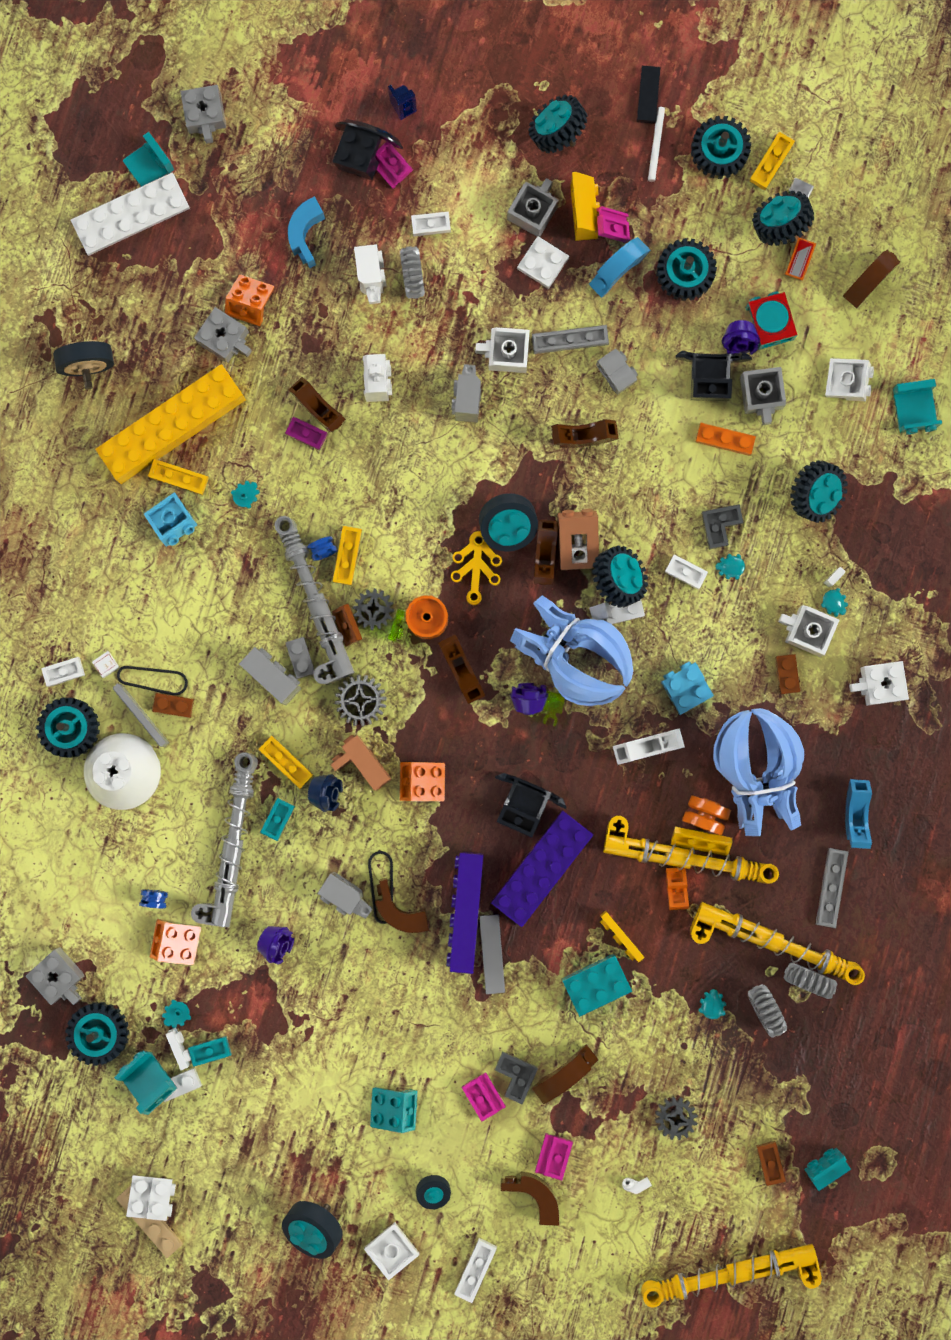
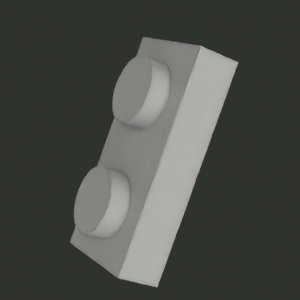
M305 637L285 642L296 678L300 679L313 675L314 666Z

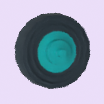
M426 1176L417 1184V1201L426 1209H439L450 1200L451 1188L449 1182L442 1176Z

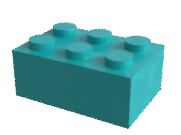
M614 953L561 978L579 1017L633 992Z

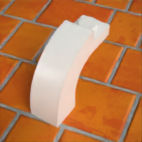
M679 728L615 745L613 750L619 765L684 748L685 746Z

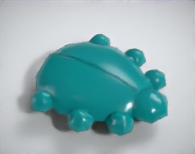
M245 481V485L239 483L237 485L238 488L231 491L233 501L240 507L251 508V504L257 501L255 496L260 493L259 490H256L258 485L255 482L249 483V481Z
M728 554L726 559L721 557L720 562L715 567L717 570H720L719 575H726V579L735 577L738 580L745 570V563L741 559L740 554L736 556Z
M840 588L829 590L823 597L821 607H825L828 614L834 613L835 617L839 614L844 615L847 611L845 607L848 606V603L844 602L846 596L840 593Z
M715 989L710 990V993L705 992V998L700 999L702 1005L699 1008V1012L709 1019H718L720 1016H724L726 1013L723 1010L726 1002L721 1000L723 995H718V991Z
M172 1000L170 1006H165L166 1013H163L162 1017L165 1018L163 1021L165 1026L172 1025V1028H176L177 1024L183 1026L186 1020L191 1019L186 1004Z

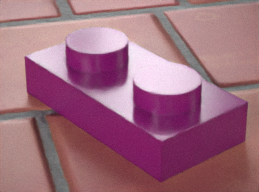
M294 416L285 432L287 436L319 451L328 435L327 432Z

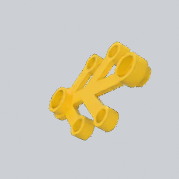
M481 531L474 532L470 536V543L452 556L453 561L456 564H460L463 562L464 557L474 550V558L458 571L456 570L451 573L452 581L458 583L464 575L473 569L471 591L466 596L467 602L473 606L478 605L482 600L481 593L478 591L480 569L487 576L491 585L497 586L500 583V576L492 572L481 559L483 551L490 558L491 565L494 567L501 565L502 558L491 550L484 541ZM477 537H480L483 541L482 543L477 544L475 542V539ZM458 554L462 556L460 561L455 560V556ZM494 558H499L500 562L498 564H494L492 560ZM455 573H458L460 575V579L455 580L453 578V575ZM494 576L497 577L498 582H491V578ZM476 594L478 598L477 600H471L470 596Z

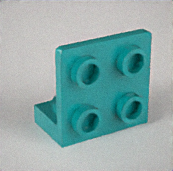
M150 132L143 135L146 143L123 159L124 164L141 187L175 170L171 161Z
M377 1087L373 1088L370 1126L398 1133L415 1130L418 1090L410 1089L399 1092Z
M831 1148L819 1160L815 1159L809 1162L804 1170L817 1190L820 1191L850 1171L851 1168L847 1164L845 1156L837 1148L834 1150Z

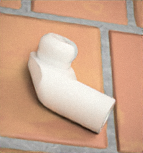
M648 1177L639 1182L631 1178H625L622 1182L623 1188L634 1194H639L652 1186Z

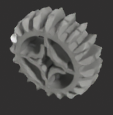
M412 246L402 248L400 257L406 296L408 299L423 297L425 290L419 249Z
M357 675V681L351 676L349 677L350 684L346 680L343 681L344 685H346L345 689L341 686L338 687L343 692L342 694H335L336 697L341 698V701H335L336 705L341 704V707L336 710L337 712L344 711L340 717L343 719L348 716L347 723L354 719V726H357L358 721H360L363 727L365 726L364 720H367L368 724L371 725L372 721L370 718L373 717L374 720L378 721L379 718L376 716V713L378 712L380 715H383L379 708H386V705L381 704V701L387 700V697L380 696L385 693V690L381 689L378 691L381 684L377 683L374 686L375 679L372 678L368 682L367 675L364 676L363 681L361 680V675ZM363 685L372 688L376 696H365ZM357 686L356 695L346 699L349 690ZM360 694L362 695V698L367 699V701L363 703L364 705H362V710L359 703L351 702L356 701ZM376 702L373 711L365 716V707L370 703ZM346 705H356L359 716L352 715Z
M789 963L788 967H786L783 977L785 981L826 999H831L833 994H835L837 987L835 980L795 963Z
M761 984L749 990V1000L768 1035L772 1038L778 1037L787 1031V1025L782 1012L769 989Z

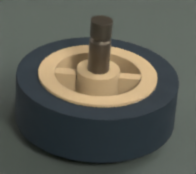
M96 340L67 343L65 346L56 349L53 353L56 372L65 376H83L86 390L93 388L91 374L106 371L114 366L111 345Z

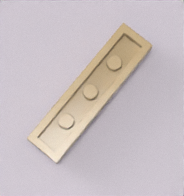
M131 1185L116 1198L126 1211ZM132 1217L166 1258L182 1246L183 1242L165 1221Z

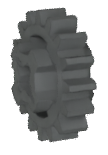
M374 588L373 593H370L368 589L366 590V595L360 593L361 599H355L358 605L353 606V609L357 610V613L353 614L354 617H359L358 624L364 622L363 627L366 629L370 625L371 630H374L375 626L380 630L381 624L387 626L386 620H392L393 618L390 616V613L395 612L394 609L390 608L394 603L388 602L390 596L384 597L383 590L378 594L376 588ZM370 598V601L366 605L363 604L365 600ZM378 598L385 602L386 607L378 603ZM375 603L376 608L379 610L375 611V614L372 615L369 608H372ZM361 612L369 615V621L363 618ZM381 614L385 615L381 620L377 621Z
M671 1096V1101L665 1098L664 1105L658 1104L661 1110L655 1111V1114L659 1116L655 1119L656 1123H660L657 1126L658 1130H663L662 1134L664 1137L669 1134L671 1140H673L674 1136L681 1140V1135L688 1138L687 1132L693 1133L692 1125L698 1124L693 1120L698 1117L697 1113H692L695 1107L693 1105L689 1106L690 1101L688 1099L683 1102L682 1096H679L678 1100ZM683 1107L688 1111L689 1117L683 1115ZM678 1114L680 1119H677L676 1122H674L672 1117H676V1115ZM663 1119L670 1122L669 1128L665 1126Z

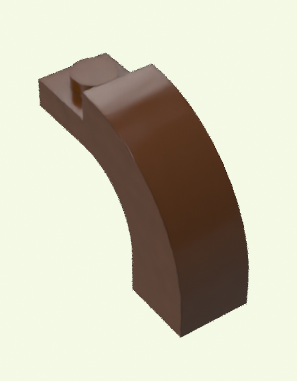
M888 250L882 252L846 291L843 297L857 309L899 265L900 261L897 259V256Z
M303 377L288 389L296 400L327 431L333 432L337 430L346 420Z
M603 419L594 423L575 426L562 424L551 426L554 445H560V448L593 446L619 439L616 420Z
M539 520L534 569V583L553 585L558 521Z
M456 635L439 642L442 653L467 703L470 704L484 697L485 694Z
M380 879V884L376 885L378 896H382V899H377L375 902L382 918L389 925L403 932L419 933L429 931L425 909L414 912L400 910L391 899L388 879Z
M586 1044L561 1067L540 1079L532 1087V1090L541 1102L545 1104L560 1096L581 1080L598 1061V1058Z
M521 1171L520 1179H517L516 1176H505V1179L501 1178V1191L524 1192L531 1195L537 1201L539 1206V1225L559 1226V1209L556 1196L551 1187L542 1178Z

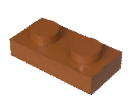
M349 604L342 605L332 611L333 616L336 617L335 622L339 632L343 635L345 647L362 640Z
M796 654L776 656L780 695L799 693L800 684Z
M155 693L152 712L191 718L194 699Z
M776 1142L756 1145L766 1186L786 1182Z

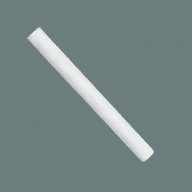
M664 107L657 108L648 181L655 182L665 112Z

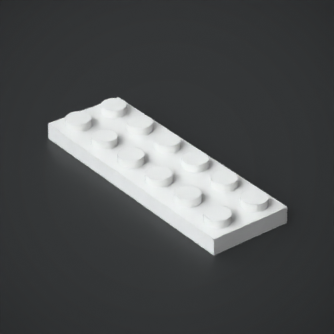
M172 172L71 219V222L89 256L190 209Z

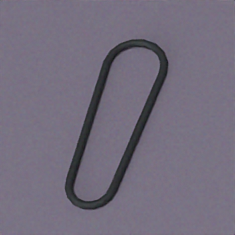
M123 666L117 672L118 681L124 685L169 695H180L188 686L186 676L179 671ZM123 669H136L179 674L184 678L185 686L180 692L173 693L124 682L120 678V672Z
M377 851L373 853L368 860L373 911L376 921L381 924H386V921H381L377 917L371 860L377 854H384L389 858L390 894L392 901L393 861L388 853L384 851Z

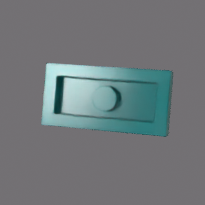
M277 798L260 833L278 841L295 806Z
M227 1036L188 1048L193 1067L232 1055Z

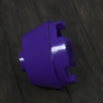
M746 320L730 323L722 338V344L727 350V354L750 352V355L758 350L760 338L754 324Z
M520 683L518 688L512 686L510 697L515 711L525 715H533L543 711L548 693H546V686L543 684L540 688L534 686V683Z
M268 926L259 937L257 944L258 952L269 963L281 964L284 962L282 958L285 953H290L292 950L294 938L291 935L293 932L289 931L287 927Z

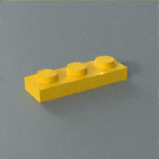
M778 132L749 181L766 190L794 145L795 140Z
M157 459L153 460L148 477L200 495L204 494L209 479L208 476Z
M343 526L333 583L352 586L362 529Z
M272 735L258 749L299 789L314 776Z
M675 827L671 838V845L676 844V846L689 849L693 847L694 850L712 851L714 854L727 856L732 846V838Z
M604 911L600 915L602 918L600 923L607 931L611 929L615 933L613 936L614 940L619 946L621 944L625 945L628 949L625 953L632 961L636 959L640 962L645 957L611 916Z

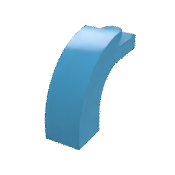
M315 196L303 202L295 210L288 225V240L294 256L298 254L302 263H307L309 269L315 266L316 263L306 245V234L313 225L325 219Z
M638 237L632 239L605 262L589 285L601 298L604 297L615 283L628 270L640 264L651 250Z
M850 779L846 797L845 828L847 840H850L851 848L871 849L872 840L869 831L868 812L872 790L869 780Z

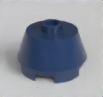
M333 774L314 777L308 789L309 803L323 812L335 811L340 804L337 802L339 792L343 793L342 780L337 779Z

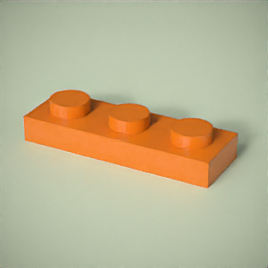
M700 423L695 442L751 456L756 436Z

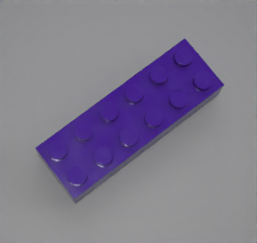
M561 811L497 893L491 904L520 927H523L593 837V834L567 813Z
M460 852V856L456 855L455 868H458V875H454L453 888H457V892L452 895L451 907L455 908V914L450 916V927H453V933H449L448 947H452L451 953L447 955L446 967H450V972L473 974L483 853Z

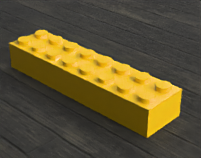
M221 364L95 450L115 480L123 484L151 465L154 459H160L246 401V399Z

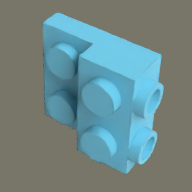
M175 492L144 513V516L166 547L176 545L180 537L184 534L189 535L193 533L194 527L197 526V523Z
M690 661L680 666L681 671L676 674L674 671H671L663 676L665 680L661 682L679 715L714 696L696 662L693 664Z

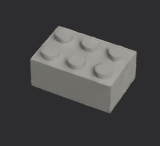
M254 647L239 665L281 704L287 705L302 689L298 686L301 682L293 675L284 673L286 669L279 662L271 661L272 656L265 649Z

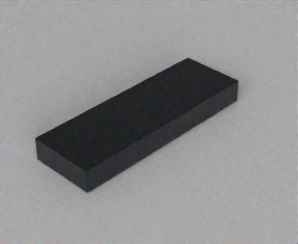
M642 65L637 122L651 124L656 122L661 67Z

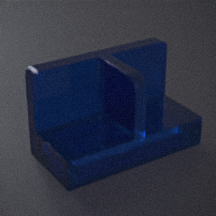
M392 85L388 86L390 103L400 120L417 111L416 97L412 89L408 90L405 85H402L394 90Z

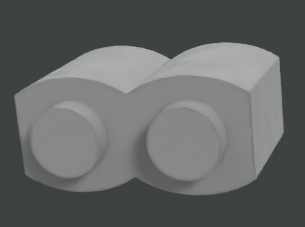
M614 349L599 359L596 365L611 388L618 395L636 383L638 374L632 366L629 367L625 362L627 358L624 353Z

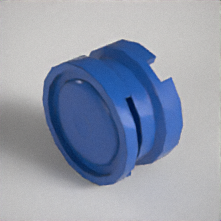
M332 536L321 538L307 546L309 550H312L311 557L313 561L322 560L338 551L331 542L333 540Z
M148 889L141 890L142 900L139 902V906L162 909L167 907L165 900L168 897V892Z

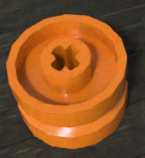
M423 595L415 598L409 604L406 610V622L410 631L416 637L431 640L439 637L445 631L448 625V612L445 605L438 598ZM426 614H430L431 618L429 620H424L423 616H426Z
M691 795L688 805L690 808L697 810L698 814L686 811L682 821L722 836L725 826L715 821V818L728 820L731 810L720 806L717 802Z

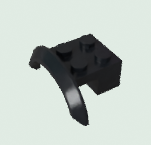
M350 119L342 120L335 124L336 129L344 131L332 161L341 171L373 180L379 164L375 155L381 139L403 150V146L398 138L378 127Z
M681 351L675 357L677 360L692 362L691 400L729 401L732 398L731 363L752 360V357L745 352L734 354H700Z
M507 773L495 776L498 780L513 784L497 819V822L533 837L548 800L564 809L567 808L563 798L542 787Z

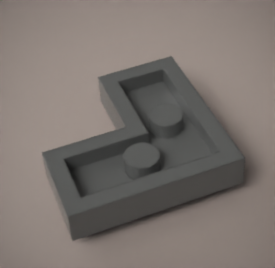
M740 504L701 513L709 550L728 546L725 527L744 523Z
M502 1051L495 1071L512 1078L504 1096L523 1104L538 1067Z

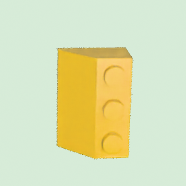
M572 172L570 189L575 241L598 239L597 214L599 212H597V208L600 207V203L596 202L598 184H594V177Z

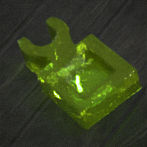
M397 609L388 636L389 641L396 643L397 639H401L404 631L401 626L406 613L405 610Z
M547 691L548 697L543 710L548 711V714L544 716L543 724H546L547 718H553V726H556L558 722L556 713L562 714L565 698L559 693Z

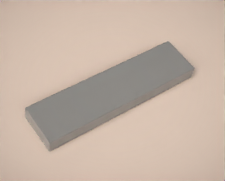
M607 325L532 334L534 354L609 345Z
M116 684L113 687L116 694L160 747H166L170 742L122 684Z
M828 848L816 925L836 928L848 851Z
M499 914L480 916L486 994L505 993Z

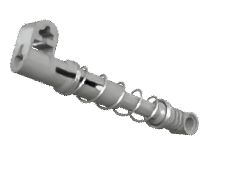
M281 516L275 521V530L279 533L280 538L283 539L282 543H285L283 546L286 548V560L294 562L290 569H297L301 581L296 585H303L307 598L303 602L307 603L311 613L310 619H313L318 631L316 635L321 638L319 643L325 649L329 658V662L318 666L314 670V679L320 684H331L355 672L343 645V635L338 632L335 625L336 617L332 616L329 610V600L325 599L323 593L319 594L323 585L320 582H314L312 577L316 567L308 565L306 562L309 551L307 546L301 542L300 535L297 534V524L291 518ZM285 522L290 523V528L287 531L282 530V525ZM309 567L314 568V571L312 573L310 572ZM316 584H320L321 587L317 589ZM331 665L336 678H334L332 674L326 675V678H322L321 675L324 674L323 671H331L329 667Z
M240 753L234 760L235 771H237L234 775L237 777L234 778L236 783L233 782L229 790L234 799L227 801L233 808L231 817H227L224 820L230 827L228 835H224L221 838L224 844L222 854L218 856L221 862L219 872L216 873L218 881L214 882V889L216 890L214 904H197L191 911L192 919L200 924L230 927L234 897L239 888L237 884L238 872L242 869L240 867L241 853L245 851L242 848L244 840H241V835L248 833L247 830L242 828L244 817L250 815L245 810L246 801L253 797L254 790L250 783H253V780H251L254 777L252 773H254L258 765L256 756L251 753ZM248 757L250 764L245 768L243 766V759ZM212 908H213V913H212V919H211V921H210L211 915L203 916V914H200V911H201V910H203V912H206V913H207V912H211V911H212Z

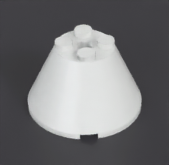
M127 733L113 734L100 740L90 750L84 765V780L90 794L100 804L115 810L132 809L146 802L156 791L161 776L160 761L153 747L144 739Z

